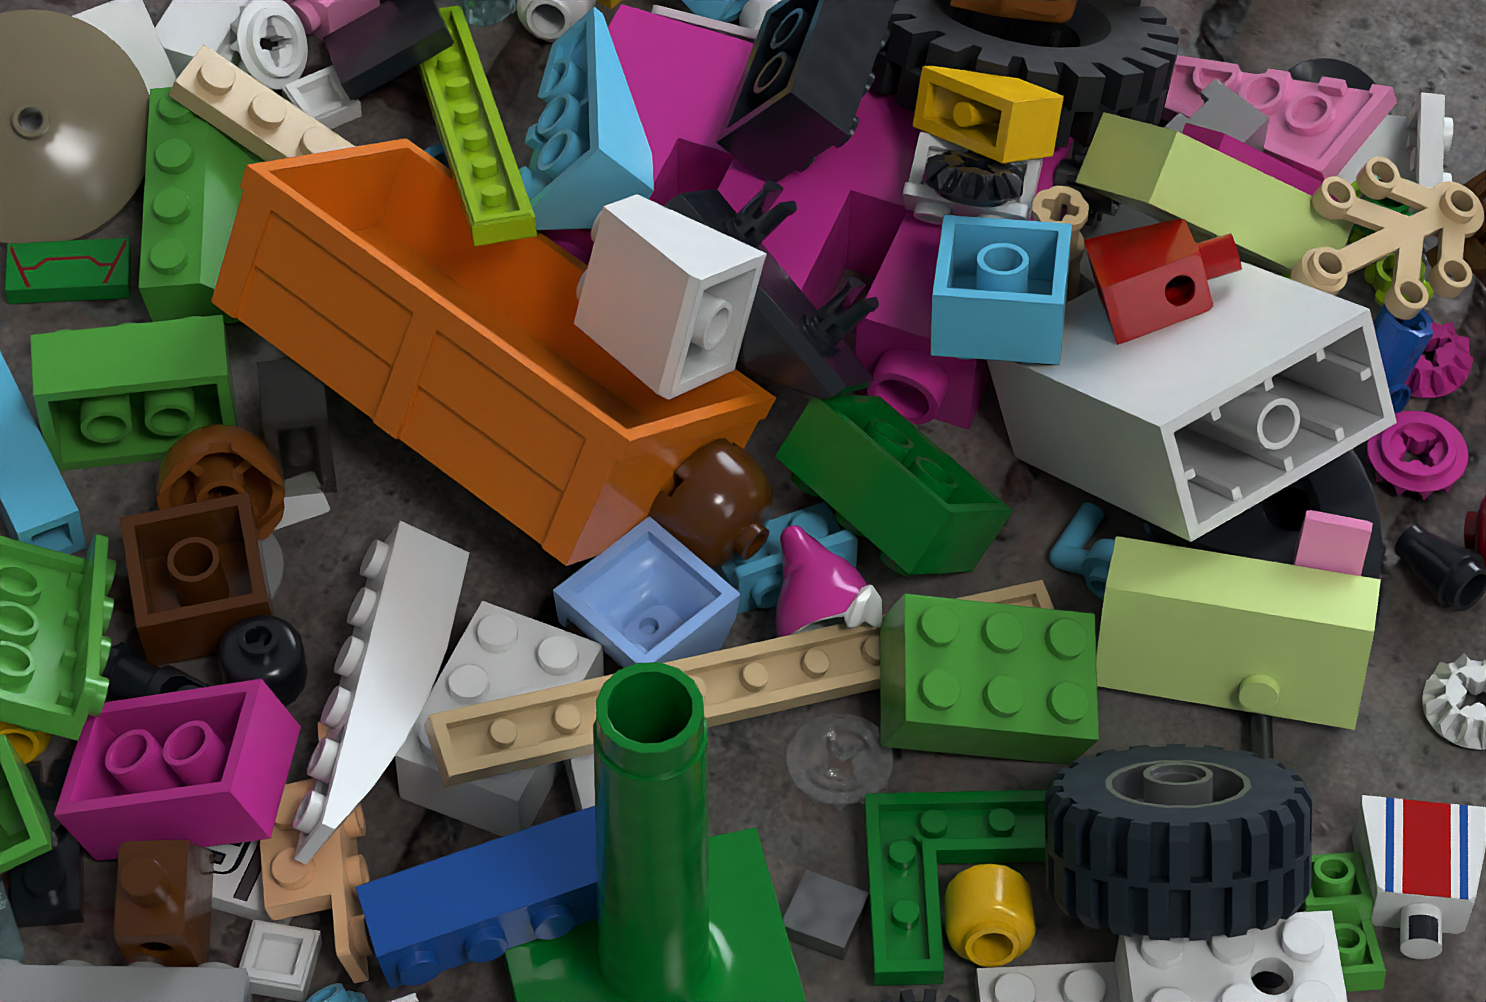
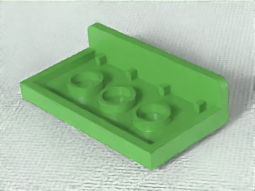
M94 534L84 559L0 536V721L15 724L28 731H42L78 741L87 716L99 717L109 685V679L101 675L107 664L111 648V638L104 635L109 626L114 606V599L107 597L116 570V560L107 558L108 537Z

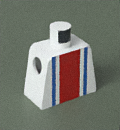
M1362 795L1352 830L1354 851L1360 852L1374 899L1372 924L1374 926L1400 928V950L1404 955L1414 959L1434 958L1442 952V933L1458 934L1466 930L1477 895L1486 849V807Z

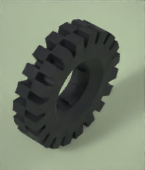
M894 0L896 3L887 25L891 30L890 37L877 54L871 70L875 73V79L871 87L879 94L897 93L895 103L914 113L922 66H937L1019 78L1064 96L1055 147H1067L1069 136L1084 147H1090L1103 112L1155 126L1160 123L1180 45H1178L1179 36L1175 27L1166 25L1167 17L1154 6H1140L1141 0H1078L1072 18L1063 24L992 16L950 6L951 0Z

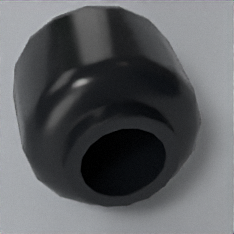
M259 614L250 616L230 626L221 638L217 655L223 684L262 679L284 707L296 701L305 688L308 671L301 635L290 622L272 615Z

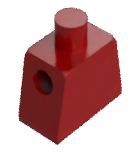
M1174 219L1083 240L1098 296L1117 345L1209 311L1213 307V301L1207 280L1242 270L1239 253L1232 233L1196 243L1184 219Z

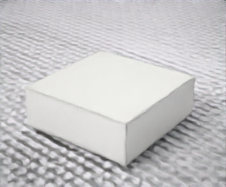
M334 65L281 87L284 99L330 130L362 116L361 102L359 99L355 101L349 99L341 86Z
M253 919L239 968H247L252 994L305 1002L322 945L321 932Z

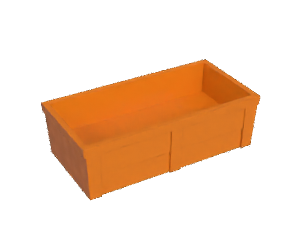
M407 138L248 164L245 167L240 185L243 193L211 302L232 318L239 319L372 418L373 423L390 436L403 441L542 545V549L565 566L600 555L645 520L661 489L671 497L677 487L684 481L675 471L701 447L719 438H726L730 443L734 442L744 449L758 421L767 417L776 400L775 396L736 369L669 400L656 394L574 324L579 304L576 290L578 282L588 268V265L538 230L536 237L474 247L450 169Z

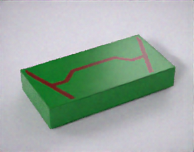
M130 238L7 244L5 294L8 304L131 298L132 249Z

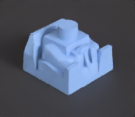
M650 516L553 589L558 622L564 627L573 622L592 641L602 644L603 651L623 668L636 663H665L718 651L722 648L736 620L741 596L735 588Z

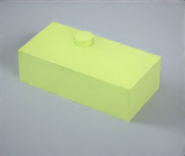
M1103 112L1075 181L1160 222L1174 219L1186 220L1196 243L1232 233L1240 259L1290 276L1293 267L1308 250L1321 247H1331L1339 250L1345 247L1354 223L1341 218L1330 220L1321 216L1313 206L1311 195L1175 130Z
M1116 536L1105 586L1096 653L1097 686L1355 730L1374 636L1381 579Z

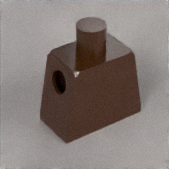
M190 840L121 842L118 853L114 936L128 965L134 962H153L164 967H198L203 963L209 962L214 854L211 851ZM156 942L172 947L168 950L155 951Z

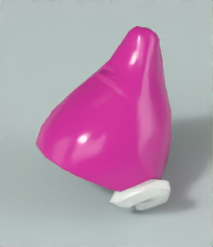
M793 525L782 531L780 542L784 576L775 615L778 638L846 623L847 628H856L863 622H867L874 627H881L883 615L882 599L873 585H867L860 573L846 559L832 553L814 537L805 532L802 527Z

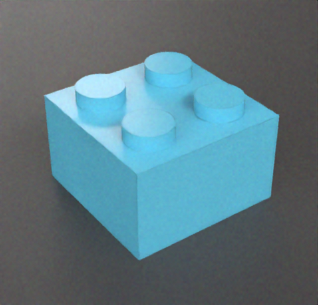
M944 215L932 294L931 355L955 357L958 359L1013 361L1024 364L1060 365L1069 280L1072 224Z

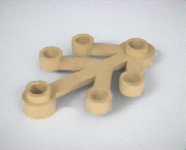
M1375 156L1367 161L1356 176L1357 186L1361 192L1367 197L1376 200L1384 199L1385 197L1420 212L1407 216L1357 198L1352 185L1345 179L1337 176L1326 178L1313 193V206L1321 216L1330 220L1341 218L1377 232L1339 250L1331 247L1308 250L1293 267L1290 276L1291 280L1336 296L1345 286L1348 279L1347 275L1395 253L1392 286L1385 293L1384 302L1392 315L1402 320H1410L1428 303V291L1419 279L1423 240L1434 235L1438 238L1437 264L1428 274V281L1433 291L1441 297L1452 299L1459 296L1471 283V268L1463 260L1465 238L1473 236L1482 226L1484 210L1478 197L1467 187L1456 182L1446 181L1438 183L1432 189L1401 178L1397 167L1392 161L1385 157ZM1373 174L1377 175L1383 182L1377 180ZM1329 194L1335 196L1339 202L1334 201ZM1446 273L1450 274L1455 281L1451 280ZM1401 293L1408 296L1411 302L1405 300Z

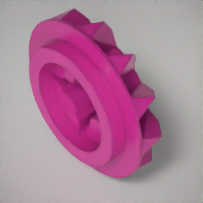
M1453 321L1444 325L1432 322L1431 329L1434 334L1427 344L1425 351H1435L1433 361L1431 363L1423 355L1419 358L1405 382L1411 389V396L1418 398L1445 396L1460 388L1467 380L1473 362V357L1470 356L1469 338L1456 334Z
M1422 411L1395 413L1396 424L1368 439L1366 463L1374 467L1376 482L1388 481L1393 484L1397 496L1406 490L1418 492L1423 500L1432 492L1438 490L1448 494L1454 483L1464 476L1468 463L1466 442L1461 433L1451 423L1437 415ZM1406 450H1409L1414 455L1423 452L1429 453L1426 465H1423L1419 460H1412L1409 463L1407 461L1404 462Z

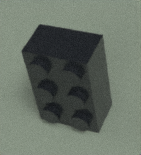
M781 0L768 9L716 143L766 181L772 180L774 182H778L793 171L803 172L819 154L828 148L843 146L852 137L859 124V118L855 115L861 98L868 92L875 79V73L871 70L877 54L890 37L891 30L887 25L896 1Z

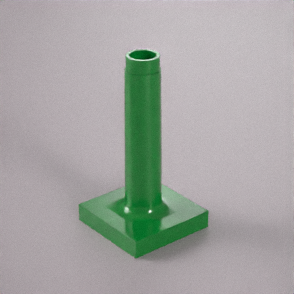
M660 662L636 663L618 670L603 683L596 699V719L593 724L598 918L574 926L571 931L561 937L550 940L536 939L507 949L502 954L512 1001L807 1002L757 828L709 837L707 720L704 717L703 695L697 684L679 668Z

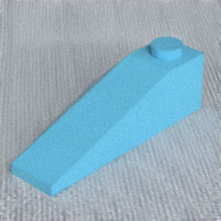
M593 7L552 44L538 93V98L544 101L546 106L538 123L528 128L524 142L533 149L529 167L524 166L519 169L535 215L537 230L592 229L596 217L603 210V206L636 194L649 199L654 191L652 152L603 13Z

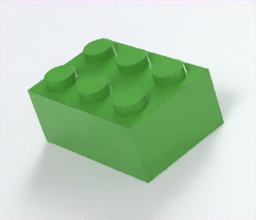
M223 315L189 316L176 320L124 323L118 326L81 330L64 329L53 333L30 335L33 397L43 439L59 471L162 460L179 438L195 428L213 424L238 426L236 394Z
M904 593L882 618L880 627L881 747L1071 765L1073 761L1077 760L1099 740L1095 614Z

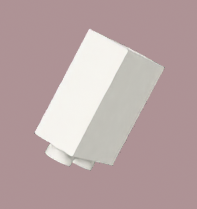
M1241 261V271L1207 280L1213 307L1205 313L1117 345L1098 296L1097 288L1095 287L1066 303L1060 365L1024 364L1000 360H987L1016 458L1192 542L1397 423L1370 309Z

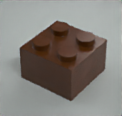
M249 492L120 518L136 628L148 662L159 666L218 654L221 638L230 626L250 616L259 614L274 616L260 532Z

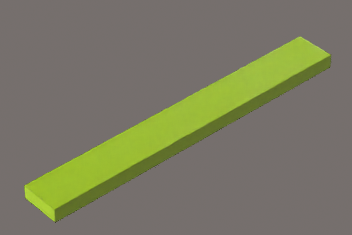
M456 5L439 8L454 44L417 65L474 247L536 237L535 215L462 7Z

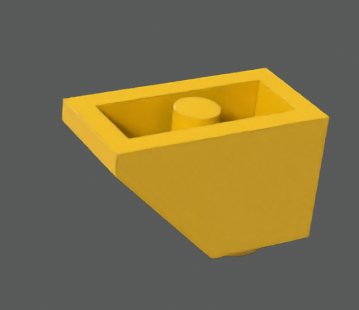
M922 66L913 127L1000 163L1051 157L1054 154L1064 96L1019 78L937 66Z

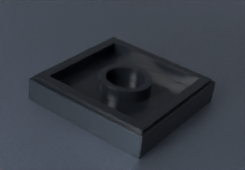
M389 0L323 37L341 86L351 101L357 100L454 44L435 0Z

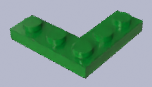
M1047 790L865 793L864 822L874 986L943 984L944 957L937 864L1045 862V792Z

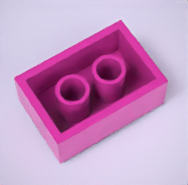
M262 679L104 702L99 717L87 716L74 750L54 816L96 861L118 859L119 846L121 842L190 840L202 847L271 839L301 726Z

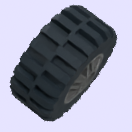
M1167 744L1166 747H1149V745L1130 746L1129 750L1116 751L1111 749L1098 752L1091 759L1082 757L1073 761L1069 768L1063 767L1056 774L1045 792V885L1055 903L1059 905L1064 913L1071 918L1079 917L1081 922L1095 929L1106 927L1111 929L1113 934L1131 937L1133 934L1146 935L1151 940L1170 941V937L1189 938V941L1210 940V936L1219 935L1231 938L1246 935L1250 929L1265 930L1276 926L1280 918L1287 920L1296 913L1310 893L1312 796L1301 777L1293 769H1286L1283 763L1272 758L1263 760L1258 758L1256 753L1244 750L1237 752L1227 751L1223 747L1204 745L1203 748L1186 747V744Z

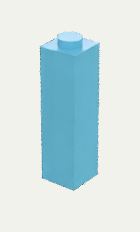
M0 352V516L11 539L66 554L75 553L87 548L79 510Z

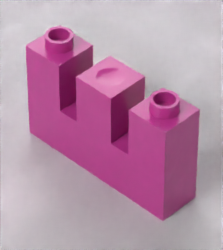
M621 4L609 24L608 30L652 152L654 191L649 200L664 206L666 202L680 193L717 189L736 213H738L763 188L767 181L718 145L716 141L754 43ZM870 87L868 92L861 98L855 115L859 118V124L852 137L839 148L832 146L819 154L803 172L793 171L776 182L784 190L770 209L780 202L795 201L797 210L792 215H789L762 244L817 310L834 295L846 269L875 277L865 299L877 297L879 307L874 312H870L856 326L855 356L875 380L871 387L856 390L853 393L863 396H880L912 424H924L936 419L970 430L992 380L986 359H958L955 357L931 355L932 294L942 225L916 219L913 216V210L905 209L902 196L904 184L909 182L919 133L925 131L913 127L914 112L895 103L897 93L879 94ZM1069 137L1067 147H1055L1053 156L1043 158L1036 195L1042 190L1053 187L1055 174L1063 158L1072 159L1073 138ZM1063 205L1061 207V221L1065 215V208H1063ZM1031 213L1030 221H1035ZM592 229L538 230L586 265H589L594 245L591 239Z

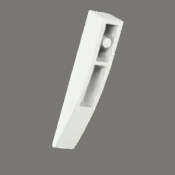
M399 521L384 542L378 539L372 542L360 567V575L366 577L367 581L365 587H362L356 595L348 613L347 623L355 626L353 634L343 644L335 662L334 672L342 675L340 684L330 694L321 715V723L328 726L327 734L316 746L307 768V775L315 778L312 790H309L302 799L293 821V828L301 831L294 859L304 864H307L346 821L372 789L404 744L430 695L448 647L470 553L402 521Z

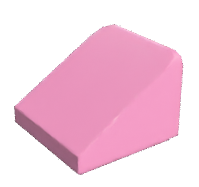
M1313 510L1306 511L1295 545L1293 565L1361 576L1373 523Z

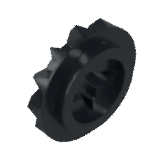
M949 150L927 159L923 181L934 189L939 196L949 201L968 206L996 207L1022 196L1024 173L1017 167H1013L1010 162L1000 163L986 156L974 154L969 150L966 153H957Z

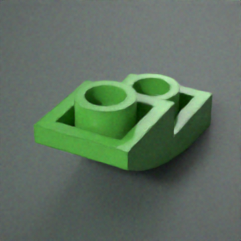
M1360 852L1312 855L1311 889L1305 901L1298 908V912L1332 911L1346 992L1383 989L1386 969L1371 921L1374 899Z

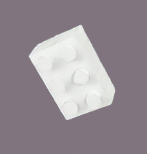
M482 601L431 690L407 739L395 755L400 798L502 837L530 828L565 760L444 788L424 725L429 714L604 676L603 645Z

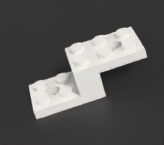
M1332 911L1296 912L1287 920L1280 918L1276 926L1265 930L1250 929L1246 935L1231 938L1219 935L1210 936V940L1189 941V938L1170 937V941L1151 940L1146 935L1133 934L1131 937L1119 935L1114 962L977 968L975 977L977 1002H1348ZM1263 971L1275 972L1287 981L1289 989L1279 995H1269L1258 990L1253 984L1251 977Z

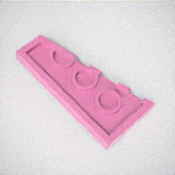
M1177 55L1161 119L1170 122L1178 113H1182L1189 119L1204 105L1200 92L1216 78L1269 117L1263 153L1323 182L1326 178L1339 174L1397 104L1393 87L1372 84L1369 91L1348 88L1346 81L1343 79L1322 77L1319 83L1293 80L1288 71L1267 69L1266 73L1261 74L1245 73L1240 71L1238 64Z

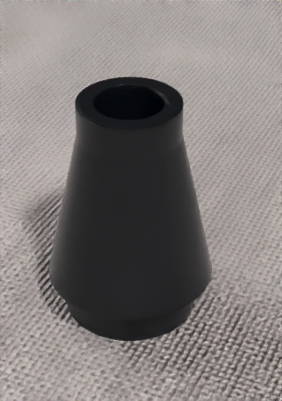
M1419 524L1410 526L1397 540L1394 549L1395 554L1409 566L1441 607H1453L1457 611H1465L1475 605L1486 592V567L1481 555L1427 531Z

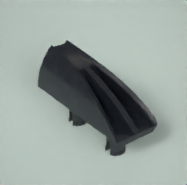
M768 180L763 185V188L738 213H736L717 189L680 193L666 202L664 207L766 253L737 359L739 362L787 388L819 399H826L872 386L875 379L842 339L870 312H874L879 307L877 297L862 299L849 308L866 285L856 277L850 276L844 282V285L817 310L762 244L789 215H792L797 210L795 201L780 202L770 209L784 190L781 185Z

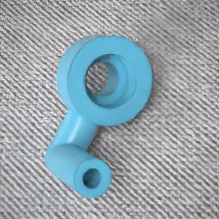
M1085 502L1051 549L1049 560L1052 566L1057 569L1083 575L1089 590L1095 596L1104 600L1105 586L1115 540L1101 539L1093 545L1090 551L1083 549L1104 518V513L1098 506Z

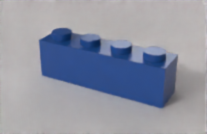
M595 806L356 886L375 954L389 988L392 989L404 984H424L433 980L442 971L471 961L481 963L494 960L504 954L509 948L536 939H555L567 934L574 926L597 919Z

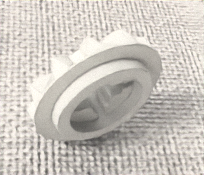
M252 0L240 5V17L230 23L232 30L237 35V40L229 47L240 54L241 61L238 68L250 74V76L273 91L280 90L282 86L298 80L306 65L308 46L304 27L296 12L283 0ZM260 38L270 39L271 42L278 41V46L272 47L270 51L262 50Z
M1463 653L1453 663L1446 664L1440 662L1431 677L1426 680L1422 695L1423 710L1430 725L1448 741L1469 749L1485 750L1486 707L1478 702L1472 706L1466 705L1461 710L1460 708L1464 703L1467 690L1473 695L1480 694L1483 691L1486 693V659L1483 661L1470 660Z

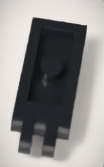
M68 758L54 759L53 782L43 783L41 760L30 761L26 763V766L32 775L51 823L52 850L11 869L12 921L15 928L84 923V848L54 816L70 766Z

